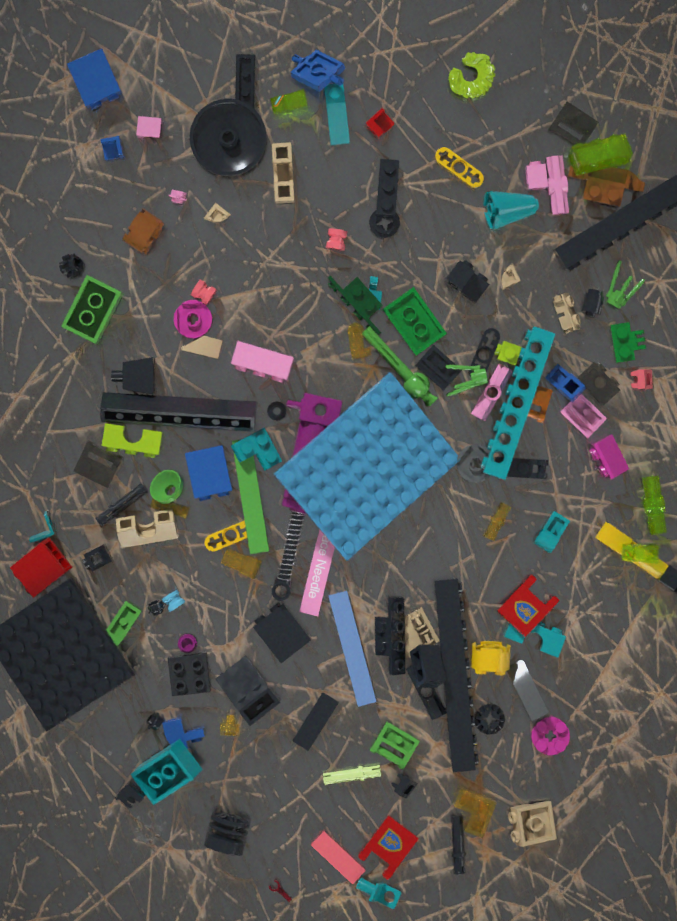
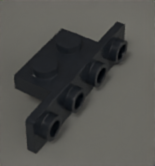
M403 597L388 599V617H375V655L389 656L390 675H401L406 672Z

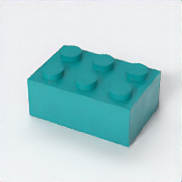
M178 739L140 764L130 775L151 803L155 805L192 781L203 769L183 742Z

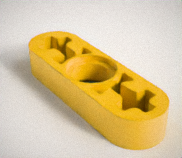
M446 147L437 150L435 160L439 165L471 188H478L482 185L484 176L478 169ZM440 152L442 154L447 152V157L450 160H452L453 157L456 158V160L452 162L451 167L447 166L450 163L447 160H440ZM458 162L463 163L465 166V170L462 173H457L454 170V165ZM468 168L472 170L469 172L472 176L479 175V183H471L472 179L468 175L466 179L462 177L467 173Z
M245 521L210 534L205 539V547L209 551H217L246 539V531L242 533L244 537L240 538L239 530L236 528V526H240V529L245 528ZM228 530L236 532L237 537L235 540H227L225 535ZM222 533V538L226 542L225 545H222V541L216 544V548L208 545L211 537L214 540L219 539L220 536L218 534Z

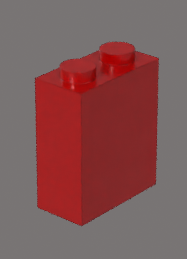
M50 537L42 541L10 567L13 575L20 580L26 592L33 598L73 568Z

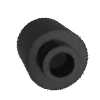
M588 289V293H585L582 308L585 316L596 318L597 315H601L604 301L603 291Z

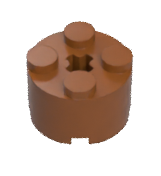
M143 208L128 227L130 232L128 235L124 234L122 241L139 252L147 254L152 247L153 238L157 239L160 236L165 224Z

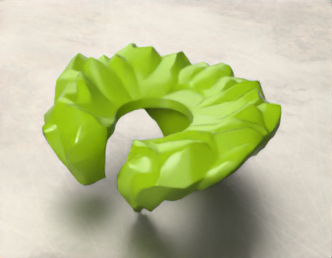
M468 52L462 58V63L465 66L474 67L478 72L477 78L471 82L466 81L461 70L454 67L449 73L448 80L453 92L465 98L471 97L474 99L480 95H485L489 88L492 87L495 67L490 62L489 56Z

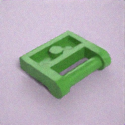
M387 721L371 746L370 751L385 757L398 765L399 769L403 770L420 740ZM383 741L405 754L404 757L401 759L380 746L381 742Z

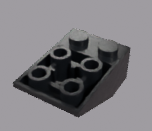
M246 655L216 678V681L249 726L281 702Z

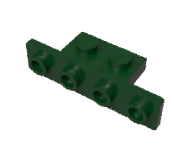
M329 276L330 282L327 284L333 291L336 292L338 290L343 295L340 297L347 306L351 304L355 308L353 313L360 321L364 319L368 323L366 328L370 326L375 333L380 335L379 329L369 319L383 306L358 277L342 289Z

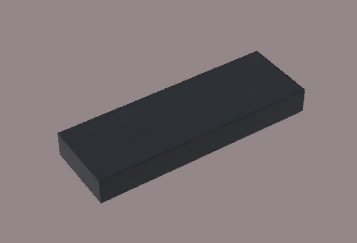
M236 54L235 99L243 101L253 108L255 106V54Z
M322 692L292 741L309 751L339 701Z

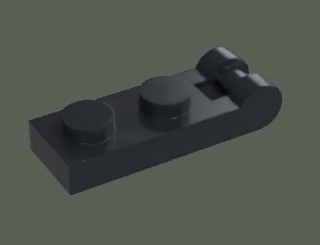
M495 457L494 461L500 463L503 461V457ZM513 458L507 477L548 479L546 466H548L549 460ZM533 465H539L538 473H533Z

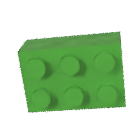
M86 275L61 327L98 345L123 293Z

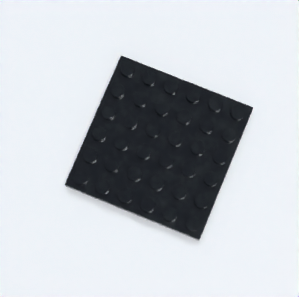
M72 577L0 624V662L46 732L135 675Z

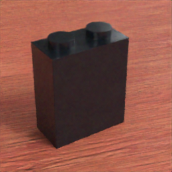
M276 603L269 609L271 613L266 617L262 614L254 620L255 625L253 628L278 661L283 663L312 639L284 603L281 605Z

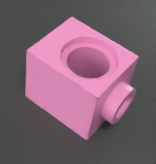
M541 161L529 162V166L525 167L527 190L547 189L546 164H541Z

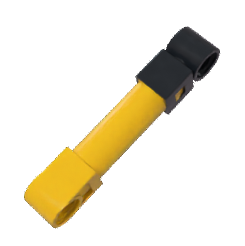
M605 521L595 538L646 571L677 594V569L665 563ZM628 551L634 559H630L625 552Z

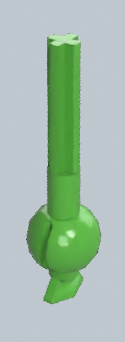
M370 326L362 332V335L405 381L403 387L411 398H421L424 400L426 407L431 406L438 399L429 391L430 382L428 378L419 372L413 374Z

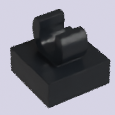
M398 774L397 776L401 779V782L399 784L392 782L391 784L395 788L394 792L407 799L418 783L407 776Z

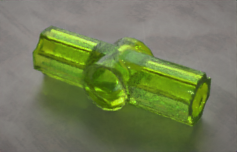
M658 475L642 478L645 497L643 498V505L648 518L650 535L667 533L664 516L665 502L663 495H661Z

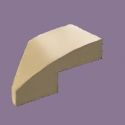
M201 336L182 346L181 350L218 359L223 340Z

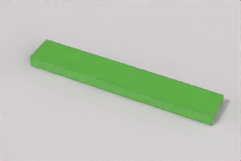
M240 440L232 441V445ZM234 453L250 555L269 552L254 455L239 462Z

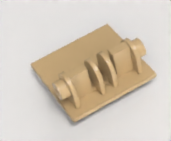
M422 607L404 616L406 659L411 657L410 651L418 645H435V643L439 642Z

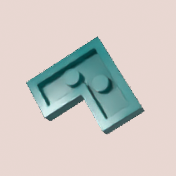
M265 428L231 445L239 462L256 455L264 471L282 462Z

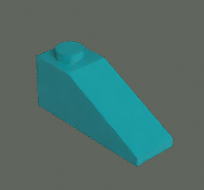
M328 84L324 91L331 145L350 143L344 85Z

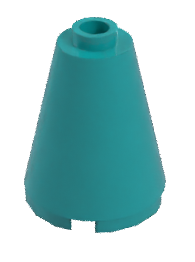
M489 191L484 195L483 203L484 206H487V212H484L490 229H498L531 216L539 209L538 200L533 195Z

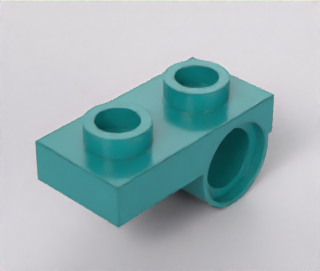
M553 511L533 543L551 553L570 520Z

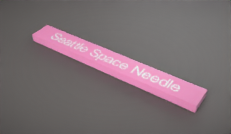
M320 529L299 611L314 616L319 614L335 549Z

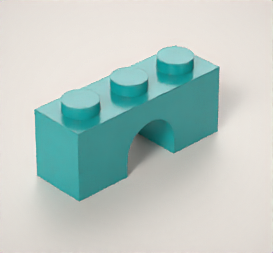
M508 622L503 636L522 644L525 637ZM539 622L530 633L534 632L540 635V651L558 658L566 636L562 634L563 630L552 627L551 630L545 628V623Z

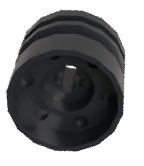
M213 812L211 819L216 822H210L209 826L215 829L216 832H207L204 846L220 853L241 856L245 841L238 838V836H247L248 831L245 829L250 827L251 822L235 814Z

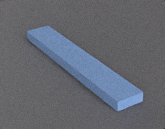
M343 591L328 595L357 705L359 707L374 703L376 698L348 592Z

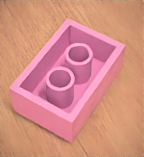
M237 341L231 364L235 365L234 369L246 372L249 369L253 371V375L263 378L265 374L270 375L273 381L283 383L284 380L288 381L294 357Z

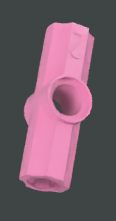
M563 155L546 157L548 173L547 190L551 199L552 215L568 214V181L564 172Z
M500 363L498 364L473 408L472 415L483 421L487 420L513 373L511 369ZM494 387L497 390L495 398H490L487 395L488 388Z

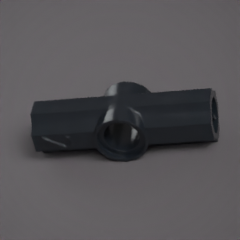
M413 666L407 667L406 670L431 720L446 714L447 712L435 688H431L432 691L429 695H423L421 693L422 688H417Z

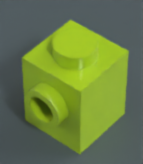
M503 341L502 344L497 345L495 350L496 360L515 366L522 347Z

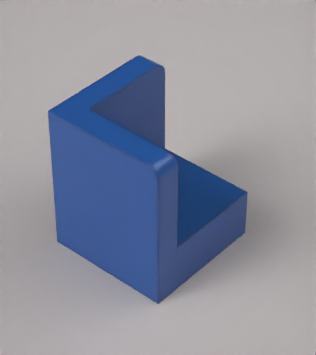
M120 136L100 139L105 161L124 158Z

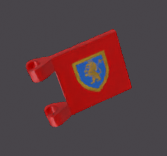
M530 575L497 610L524 637L559 602V599L553 596L545 605L529 590L537 580L533 575Z
M388 815L358 854V858L365 861L371 851L389 864L382 873V876L389 880L419 838Z

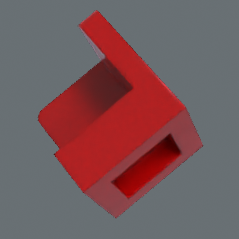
M381 108L365 123V126L379 139L394 126V122L385 113V110Z

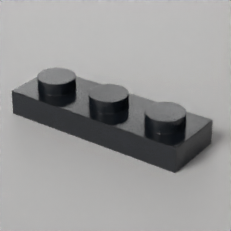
M380 159L376 216L395 217L400 160Z

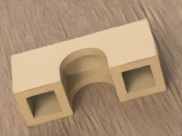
M291 142L272 143L275 204L295 203Z
M173 509L154 512V521L148 525L139 524L135 519V515L116 519L117 535L121 548L178 538Z

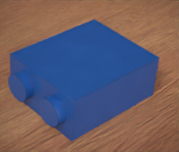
M102 48L67 63L87 109L90 107L92 110L102 106V102L106 100L109 102L114 101L122 94Z
M223 445L185 453L194 498H199V501L211 499L210 495L218 494V497L229 495V491H232L233 488Z

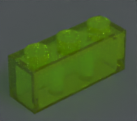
M614 134L605 139H594L584 144L577 143L571 146L568 157L577 176L629 163L633 151L625 134Z

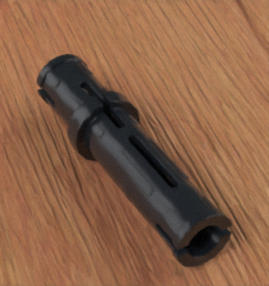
M140 483L113 505H108L109 508L96 516L95 519L103 527L113 518H118L122 511L148 493V491Z
M455 815L451 816L453 842L451 857H453L454 864L453 874L462 875V873L466 874L463 816Z

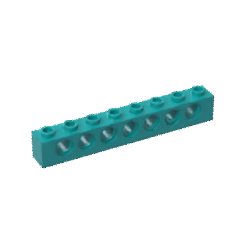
M535 326L531 330H527L524 339L527 341L525 348H521L518 357L521 359L519 367L515 366L512 377H515L513 385H508L505 394L508 395L506 403L503 402L499 413L502 416L500 421L497 420L493 431L496 434L494 439L490 438L487 450L490 451L488 457L483 458L480 467L483 468L482 473L506 480L555 333ZM532 343H538L541 346L539 353L531 351ZM526 361L534 363L535 368L532 372L525 369ZM520 379H525L528 382L526 390L519 388L518 382ZM518 397L522 400L520 408H515L512 405L513 398ZM507 416L515 417L516 423L514 426L506 424ZM501 434L509 436L510 441L508 444L503 445L500 443L499 437ZM495 452L503 454L502 462L496 463L493 460Z

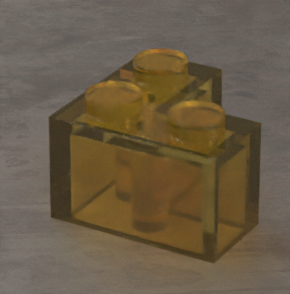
M459 786L453 806L469 812L464 831L483 838L497 802L491 797Z

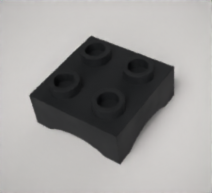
M207 653L167 658L172 696L211 691Z

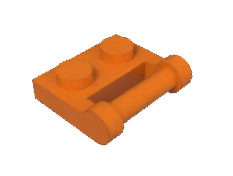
M519 380V388L526 390L528 382ZM541 386L537 387L532 404L540 406L541 409L540 412L530 409L528 417L543 423L553 390ZM518 397L513 398L512 405L515 408H520L521 406L515 405L516 399H521Z

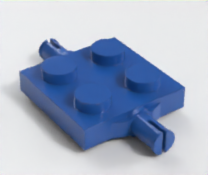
M315 50L305 58L297 54L292 56V62L298 64L291 71L293 79L318 92L331 82L339 86L343 85L344 78L338 75L345 70L344 63L318 50Z

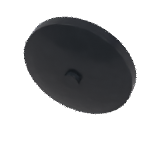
M219 99L209 103L198 112L191 125L190 146L197 161L206 170L216 175L237 176L249 171L259 162L266 148L267 134L261 116L253 107L240 100Z

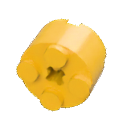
M481 641L480 645H476V642L472 643L471 667L475 669L476 674H486L487 671L494 672L495 675H505L506 671L510 669L511 645L507 644V647H504L502 642Z

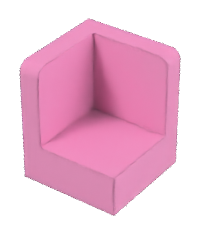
M138 116L137 137L145 139L146 137L159 138L162 119Z

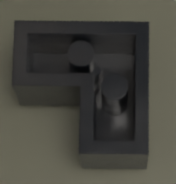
M459 260L445 279V282L475 304L490 284L487 283L488 279L481 273L475 274L474 266L467 260H464V262Z

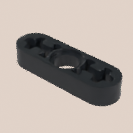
M489 328L483 333L470 366H478V364H475V360L480 363H486V367L481 366L480 369L485 368L487 372L500 340L498 330ZM494 332V336L497 337L496 340H492L490 346H494L493 350L488 346H482L483 342L487 344L488 337H486V334ZM486 349L489 351L490 356L487 360L479 358L480 350ZM468 370V375L470 379L471 373H473L472 370Z

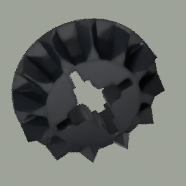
M375 210L369 220L372 232L380 238H389L395 235L400 226L398 214L396 213L395 217H384L387 221H393L387 224V231H385L383 225H376L382 221L383 217L376 216Z
M494 704L481 706L476 711L474 717L478 730L487 735L497 734L503 729L505 723V715L502 709ZM491 711L492 717L498 721H493L489 727L488 722L482 718H487Z

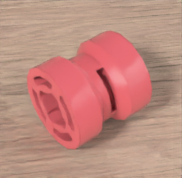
M329 228L328 235L331 238L326 242V248L345 251L343 239L347 237V231Z
M200 279L191 292V296L201 298L202 303L208 305L217 289L212 286L207 287L206 283Z

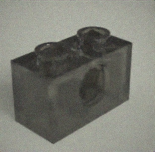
M592 362L576 378L585 385L586 390L601 406H604L620 391L618 388L620 384L614 377L609 378L605 374L607 370L600 362L598 364ZM597 377H601L604 380L602 388L595 386V379Z

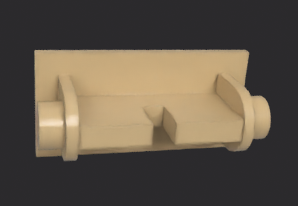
M569 293L553 297V304L557 314L563 312L565 316L559 318L562 330L569 333L573 330L581 329L580 317L575 313L573 307L575 306L573 297L569 296Z

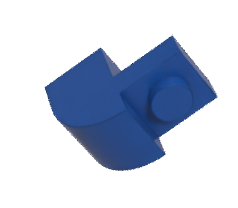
M559 364L545 377L549 383L571 402H574L586 389L582 382L571 373L569 374Z
M182 717L162 722L165 737L170 744L180 739L188 749L189 740H191V743L199 742L206 735L204 727L185 731Z

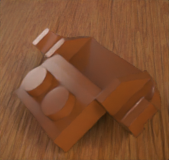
M591 161L570 166L568 174L569 177L586 181L582 199L616 207L621 206L624 189L643 192L645 182L628 169L607 166Z

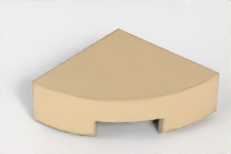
M215 203L204 219L210 222H222L228 219L231 214Z
M513 264L508 266L502 275L501 285L503 290L521 281Z

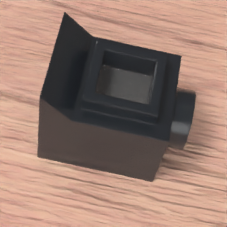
M106 544L84 554L85 558L82 561L87 570L91 569L93 572L114 561L106 549Z

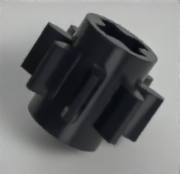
M75 253L62 256L63 261L59 263L61 273L67 275V278L79 276V270L83 269L81 258L76 256Z

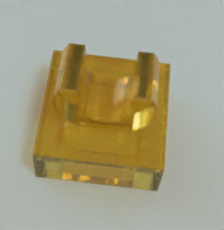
M227 715L226 724L220 723V735L240 736V724H234V715Z

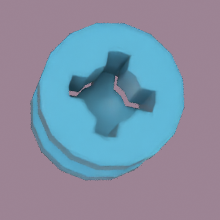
M178 589L161 599L163 603L168 605L169 612L185 603V600L179 596Z

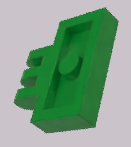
M630 322L610 325L615 363L635 360V350L647 349L646 345L638 346V342L645 341V337L637 338V335L644 334V330L631 331Z

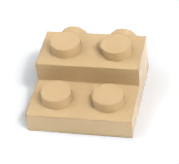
M551 801L510 807L511 812L508 813V819L513 824L514 829L511 832V839L517 846L523 847L557 839Z

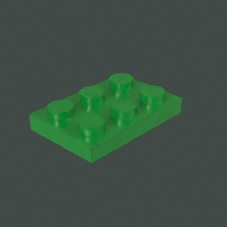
M414 287L382 309L415 356L447 334Z

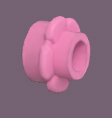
M172 189L171 195H168L172 197L171 201L182 204L183 200H187L186 192Z

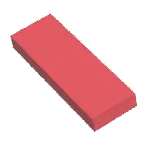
M325 831L311 843V846L350 883L354 884L366 871Z

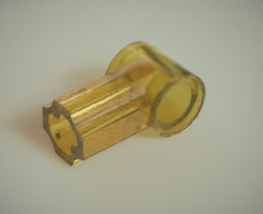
M227 548L221 563L238 570L239 573L249 578L255 579L262 561Z

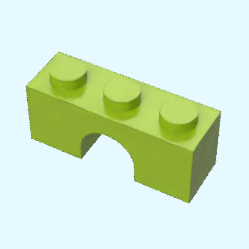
M105 423L102 446L106 447V451L117 452V449H124L125 454L136 455V452H143L144 457L155 458V455H160L163 432L143 429L141 439L136 443H131L125 437L126 426Z

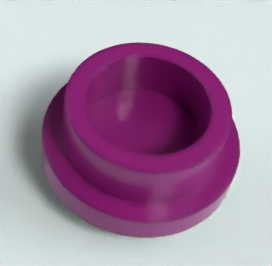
M184 634L178 640V647L184 653H191L197 647V640L191 634Z

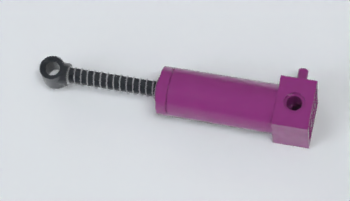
M304 393L301 402L287 400L286 406L299 409L300 414L292 457L339 417L342 401ZM318 405L326 407V413L323 416H318L315 412ZM286 489L281 505L289 507V510L293 513L291 514V522L288 524L290 526L287 529L289 531L286 534L287 539H285L286 544H284L285 549H283L284 554H282L283 558L281 559L282 563L278 573L279 577L275 578L272 587V596L278 601L286 600L291 593L292 581L290 576L292 575L291 571L293 570L297 544L300 540L302 521H304L303 516L306 514ZM278 586L286 588L287 593L284 596H279L276 593Z

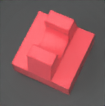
M641 369L631 372V376H637L638 382L632 383L631 388L653 389L652 370Z

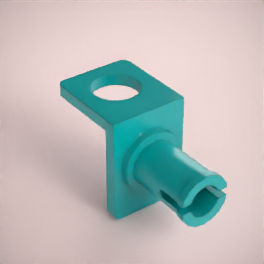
M45 511L44 517L49 530L31 536L29 539L30 543L35 541L41 543L55 534V528L48 511Z
M360 878L356 889L371 895L369 898L370 902L378 901L391 909H395L402 894L401 891L385 883H377L375 885L364 878ZM391 891L394 893L395 899L393 902L385 900L386 892Z

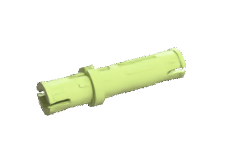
M380 765L370 767L359 766L356 769L323 773L324 785L354 780L365 781L368 778L381 777Z

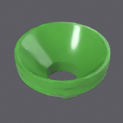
M173 470L160 472L155 476L150 485L152 498L161 504L175 501L183 490V480ZM171 487H175V492L168 496V490Z

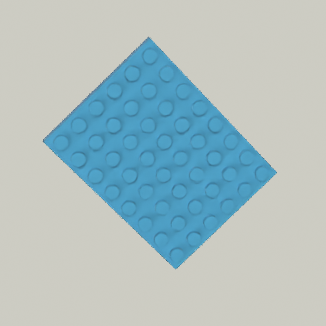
M389 372L275 472L274 475L342 557L348 561L457 464L460 459L457 461L458 455L394 375Z

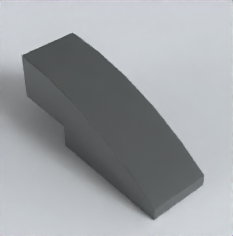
M521 659L510 664V669L507 670V673L531 721L548 714L549 711L523 660Z

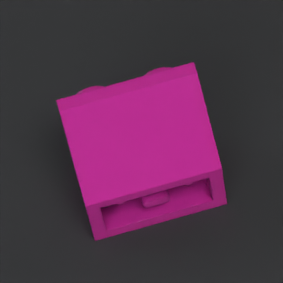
M609 435L590 445L591 449L589 452L593 460L598 461L600 466L597 468L602 477L613 479L629 470L613 435Z

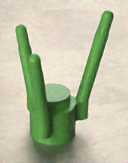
M621 260L617 263L610 289L606 295L608 297L607 303L618 309L621 306H625L627 301L645 282V279H642L626 296L624 292L633 278L629 276L622 289L613 292L622 263Z
M480 365L445 366L448 369L474 371L471 373V381L454 385L456 390L447 393V397L488 383L485 368L480 369Z

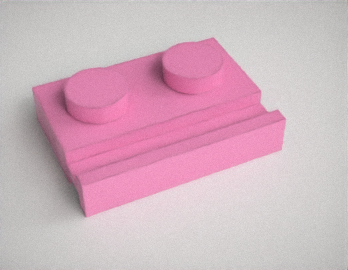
M582 394L574 402L570 401L560 411L587 439L607 419Z

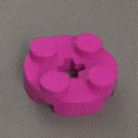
M188 300L176 309L174 325L183 336L192 339L199 338L209 331L212 325V314L202 302ZM191 314H195V317H198V321L194 325H191V322L187 320L191 317Z
M547 716L540 719L533 726L531 740L536 749L541 753L556 755L566 749L570 740V733L566 724L559 718ZM549 731H552L553 734H556V737L553 738L552 741H549L548 738H545V734H548Z

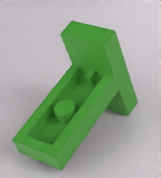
M127 601L124 602L106 629L118 648L142 612Z

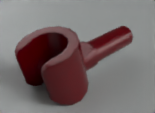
M274 880L278 884V888L274 889L269 885V889L273 892L277 891L290 902L292 898L281 888V882Z

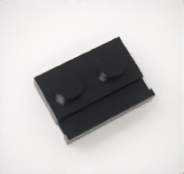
M435 345L415 365L443 391L462 371L446 368V365L456 364Z

